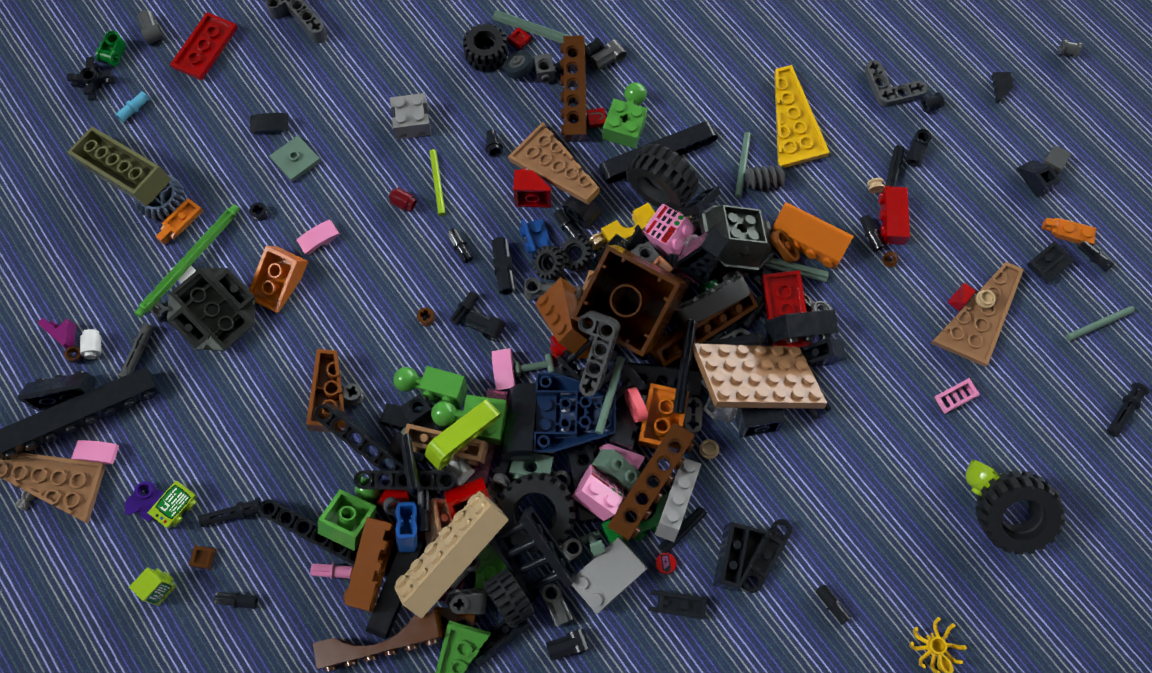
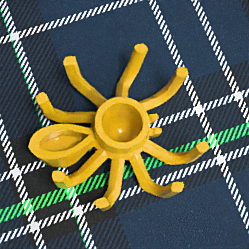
M939 617L933 622L936 637L931 633V637L927 635V639L918 635V627H915L912 630L914 636L926 645L914 646V642L911 641L910 648L915 651L928 650L919 658L920 667L926 668L923 660L930 654L932 655L930 667L933 673H953L954 668L951 661L955 664H963L962 660H956L947 651V647L958 650L967 649L965 645L946 643L945 640L950 631L955 627L954 623L947 627L942 638L937 629V623L941 620ZM936 656H937V668H938L939 670H936V669H935Z

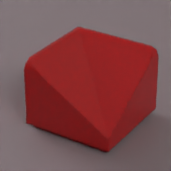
M963 283L948 303L959 311L971 299L976 290Z

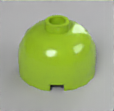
M973 459L965 472L966 481L972 487L971 492L978 496H982L981 490L984 486L987 488L990 486L989 481L994 478L996 481L1000 478L993 468Z

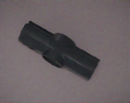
M497 237L492 240L495 275H497L499 294L507 295L515 292L512 257L509 254L507 238Z

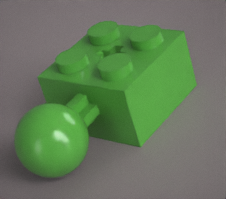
M638 82L631 83L626 87L624 96L627 102L613 99L603 126V140L634 149L637 148L648 108L638 106L647 97L646 88Z
M426 366L422 378L418 377L417 372L410 367L398 369L393 378L395 387L402 392H410L417 388L420 389L423 398L428 397L433 405L440 401H448L456 409L460 410L468 390L465 376Z
M466 395L464 411L456 410L455 406L448 401H440L432 408L431 417L437 425L446 427L488 399L501 413V417L474 439L486 441L488 444L501 445L508 409L507 401Z
M369 477L361 479V483L364 486L369 483ZM355 486L356 496L339 489L318 520V534L355 551L361 541L366 518L375 519L376 506L371 503L378 499L381 489H359Z

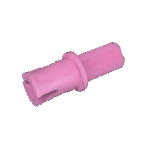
M314 563L311 566L310 574L311 576L330 577L331 580L333 578L350 579L353 566L335 565V563L331 565Z

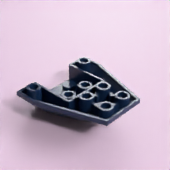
M536 373V432H534L533 452L555 453L616 434V393L614 394L603 434H597L595 429L607 390L600 388L593 396L588 397L580 392L579 385L581 381L558 373Z

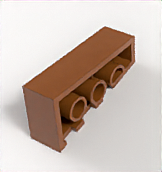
M560 277L544 295L539 297L535 305L558 343L575 354L588 339L587 334L579 329L578 322L571 318L579 303L578 298L575 296L577 293L576 288Z
M317 349L306 421L308 431L331 432L318 422L314 416V411L319 405L332 403L345 413L337 350ZM327 408L322 409L323 416L328 418L330 415ZM338 421V427L341 430H345L346 424L344 421Z
M366 518L355 564L350 574L349 588H346L343 596L344 605L373 613L396 538V528L391 523Z

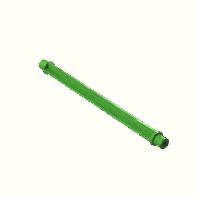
M233 204L230 208L226 209L155 289L139 304V308L134 312L137 317L142 318L145 313H148L156 305L160 298L166 294L235 218L236 213L240 210L237 205Z

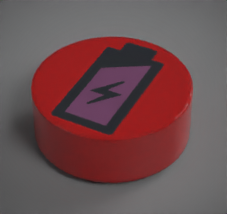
M662 553L657 557L655 567L659 573L667 575L674 571L676 560L673 555Z

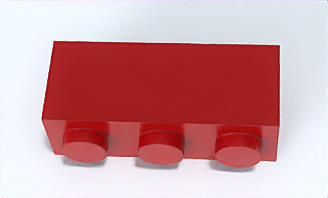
M885 186L883 192L878 197V203L881 204L879 220H882L880 237H882L883 244L905 245L910 238L908 187Z

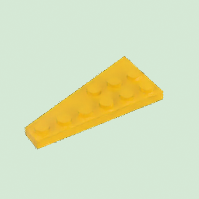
M789 65L775 69L778 165L786 168L829 156V149L793 66Z

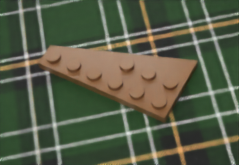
M544 122L508 156L511 163L522 169L533 170L542 180L588 205L600 193L596 183L582 170L579 163H576L573 156L554 137V134L548 130Z
M1005 262L978 291H992L996 297L995 304L991 308H982L976 303L975 295L931 344L986 367L989 364L1024 269Z
M21 453L11 460H2L0 458V478L89 524L106 465L98 462Z

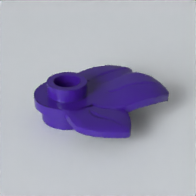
M150 482L139 483L134 489V494L126 499V515L139 512L144 520L150 522L153 517L147 512L164 493L156 490L155 486ZM144 489H149L147 495H142Z

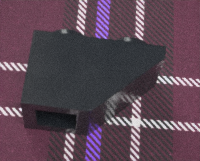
M1033 160L1016 168L1037 198L1052 191L1061 180L1050 165Z

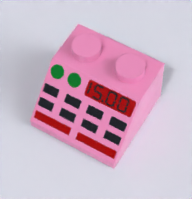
M661 204L642 230V233L663 257H668L670 253L679 255L697 229L687 217H684L681 213L667 205Z
M592 464L589 465L572 495L574 500L603 521L616 514L624 499L623 487Z

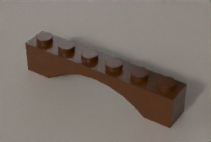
M431 611L426 613L422 619L417 615L413 616L410 622L398 634L375 645L358 646L341 638H330L313 643L316 669H325V673L338 670L340 665L345 664V667L358 665L359 660L365 659V662L377 660L378 655L385 654V657L397 655L398 650L401 649L406 651L419 649L418 645L426 643V646L438 644L439 639L445 637L441 613Z

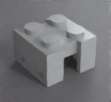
M425 93L390 97L391 110L394 117L392 118V124L396 139L432 135Z

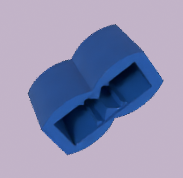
M401 502L396 507V546L399 552H414L417 548V508L414 502Z

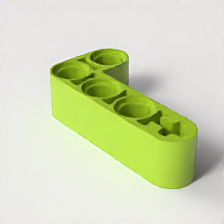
M488 399L484 400L436 436L427 445L425 451L426 458L438 471L442 470L451 462L456 452L493 425L501 417V413Z

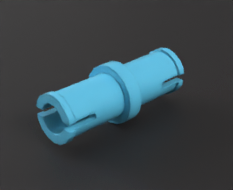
M141 91L131 101L128 100L126 105L115 113V116L124 123L132 114L139 112V108L150 100L149 97Z

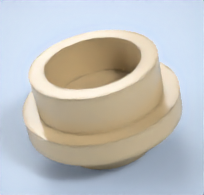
M981 290L976 295V303L982 308H991L996 302L995 294L990 290Z
M704 440L700 444L699 452L702 457L713 459L719 453V445L714 440Z

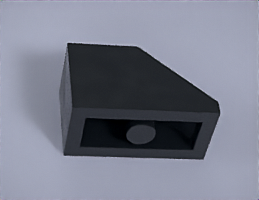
M829 337L800 348L809 367L831 365L846 360L843 341Z

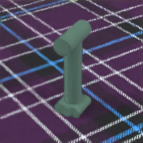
M552 353L545 355L546 361L523 365L515 362L516 377H520L522 372L545 368L548 369V373H554L553 367L555 365Z
M599 530L579 537L582 545L590 543V551L594 557L606 552L602 540H597L601 538Z

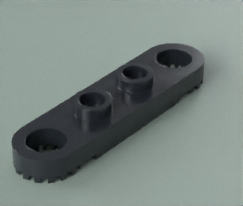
M785 519L776 520L771 525L768 531L771 533L765 540L759 555L755 558L748 575L741 585L747 593H756L761 589L792 533V527ZM781 524L786 527L787 532L785 535H779L776 532L777 525ZM748 577H754L757 580L755 588L747 586L746 579Z

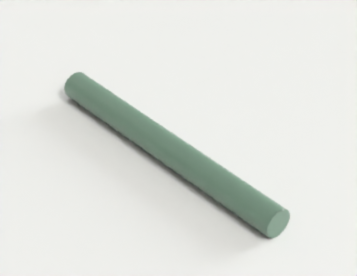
M745 132L743 137L735 191L736 198H741L743 193L751 133Z
M1129 306L1066 334L1065 337L1067 341H1072L1134 313L1135 309L1133 306Z
M617 356L595 429L597 434H603L625 361V358Z

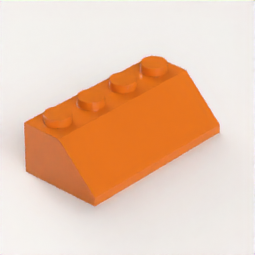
M787 202L783 205L771 229L772 232L782 229L792 240L798 251L806 254L808 258L816 259L824 266L836 269L854 237Z

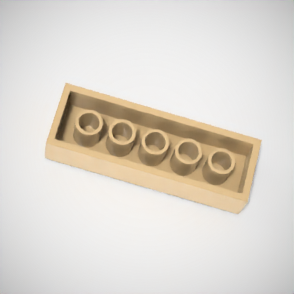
M478 491L469 498L467 505L454 515L452 522L440 531L436 540L427 545L420 558L414 560L410 569L396 581L394 588L402 605L421 619L509 520L499 507L482 492Z

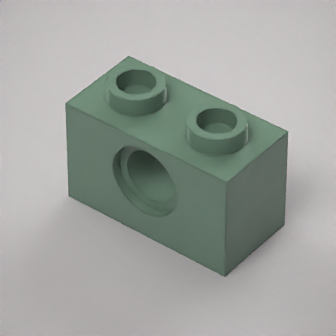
M601 449L592 463L594 467L625 490H631L641 475L616 450Z
M534 453L533 461H512L509 471L510 477L516 480L523 475L529 474L530 472L526 471L529 465L537 467L536 473L543 472L551 476L554 456Z

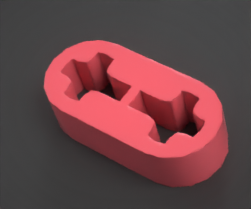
M636 387L625 389L624 398L636 423L646 421L648 419V412Z

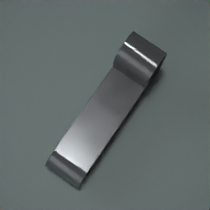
M265 0L266 7L272 18L279 19L290 13L314 42L322 43L327 39L323 22L304 0Z
M731 271L722 277L724 282L680 304L675 311L683 327H685L686 320L688 319L699 322L747 297L750 294V290L743 275L738 271Z
M595 311L585 313L578 320V327L581 331L595 336L579 385L580 392L588 397L593 396L602 387L620 331V324L616 319ZM586 317L592 319L593 326H589L586 323ZM605 325L611 326L613 332L608 333L605 330ZM599 344L605 345L606 352L599 349ZM593 363L599 364L600 371L593 367Z

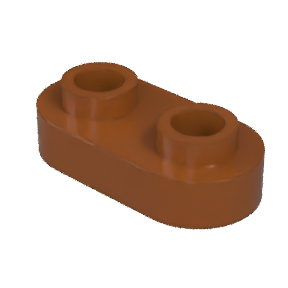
M778 229L772 232L770 242L781 254L783 260L787 263L798 261L800 258L799 251L785 231Z

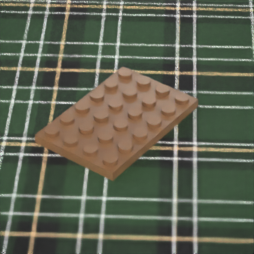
M726 344L693 345L694 356L715 407L824 409L827 405V401L800 347Z

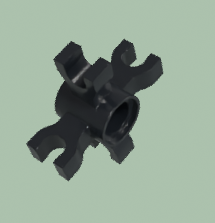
M86 57V68H83L80 74H67V81H71L72 87L85 85L84 94L88 95L89 101L96 100V90L101 88L103 83L115 84V77L111 76L110 70L97 73L98 63H94V57Z

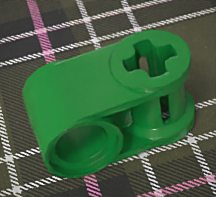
M109 31L105 34L95 52L96 61L107 62L111 66L118 65L127 47L118 32Z

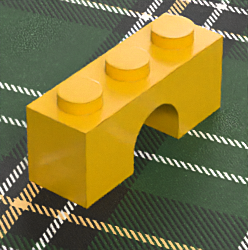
M646 203L635 209L632 213V220L635 226L625 228L616 220L601 228L602 238L606 239V245L615 234L620 235L626 240L631 238L637 225L643 230L655 214V211L649 203Z

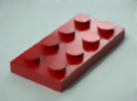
M206 12L172 60L170 66L172 69L202 81L238 29L237 25Z
M800 270L764 274L761 276L768 320L784 314L807 312ZM799 339L798 342L787 343L785 341L771 344L772 346L805 347L812 344V342Z

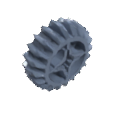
M168 175L171 178L170 182L147 207L134 199L135 207L141 215L156 222L159 218L164 221L165 217H169L185 201L184 187L173 176Z

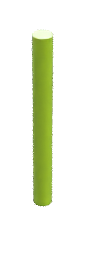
M432 149L429 152L438 215L444 216L446 213L437 151Z

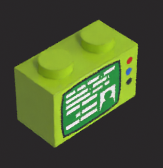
M176 480L147 513L166 528L170 529L172 526L175 528L182 521L183 517L181 516L186 510L190 511L196 505V498L198 496Z
M147 567L128 588L142 601L159 606L177 586L172 582L174 578L166 571L162 572L158 568L153 570Z

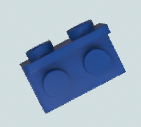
M542 218L528 223L525 222V219L521 220L522 227H519L521 237L526 239L527 243H524L527 254L531 253L532 259H536L534 254H539L537 252L538 249L546 245L552 246Z

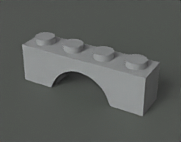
M684 457L682 458L685 460L679 470H677L655 532L656 536L672 542L675 541L701 467V463Z

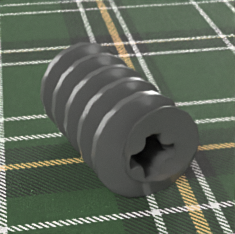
M770 165L767 168L761 166L760 169L758 167H754L753 170L751 167L746 169L747 188L751 185L752 189L755 190L756 185H759V188L762 189L763 184H766L767 189H769L771 183H773L774 188H777L779 182L781 187H784V166L776 165L773 167Z

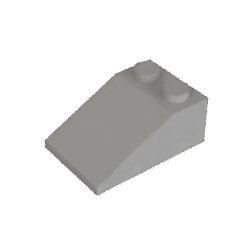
M620 537L605 549V553L598 555L576 575L572 584L596 614L610 605L647 570V567Z

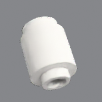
M88 329L82 332L80 336V354L84 358L96 359L97 356L101 355V335H99V331Z

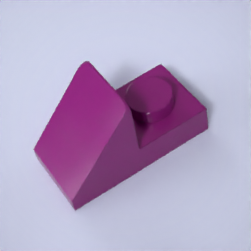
M44 318L37 322L66 349L74 346L76 325L68 318L60 325L56 324L53 320L48 322Z

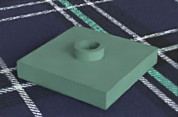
M298 135L269 156L291 182H294L321 162L320 158Z

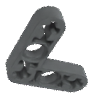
M877 60L869 61L864 70L878 104L883 107L921 99L928 89L923 81H914L891 87L882 64ZM880 80L884 85L878 86L875 81ZM898 91H904L907 96H900Z

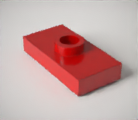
M553 335L550 339V352L556 359L560 353L566 358L568 356V349L559 344Z

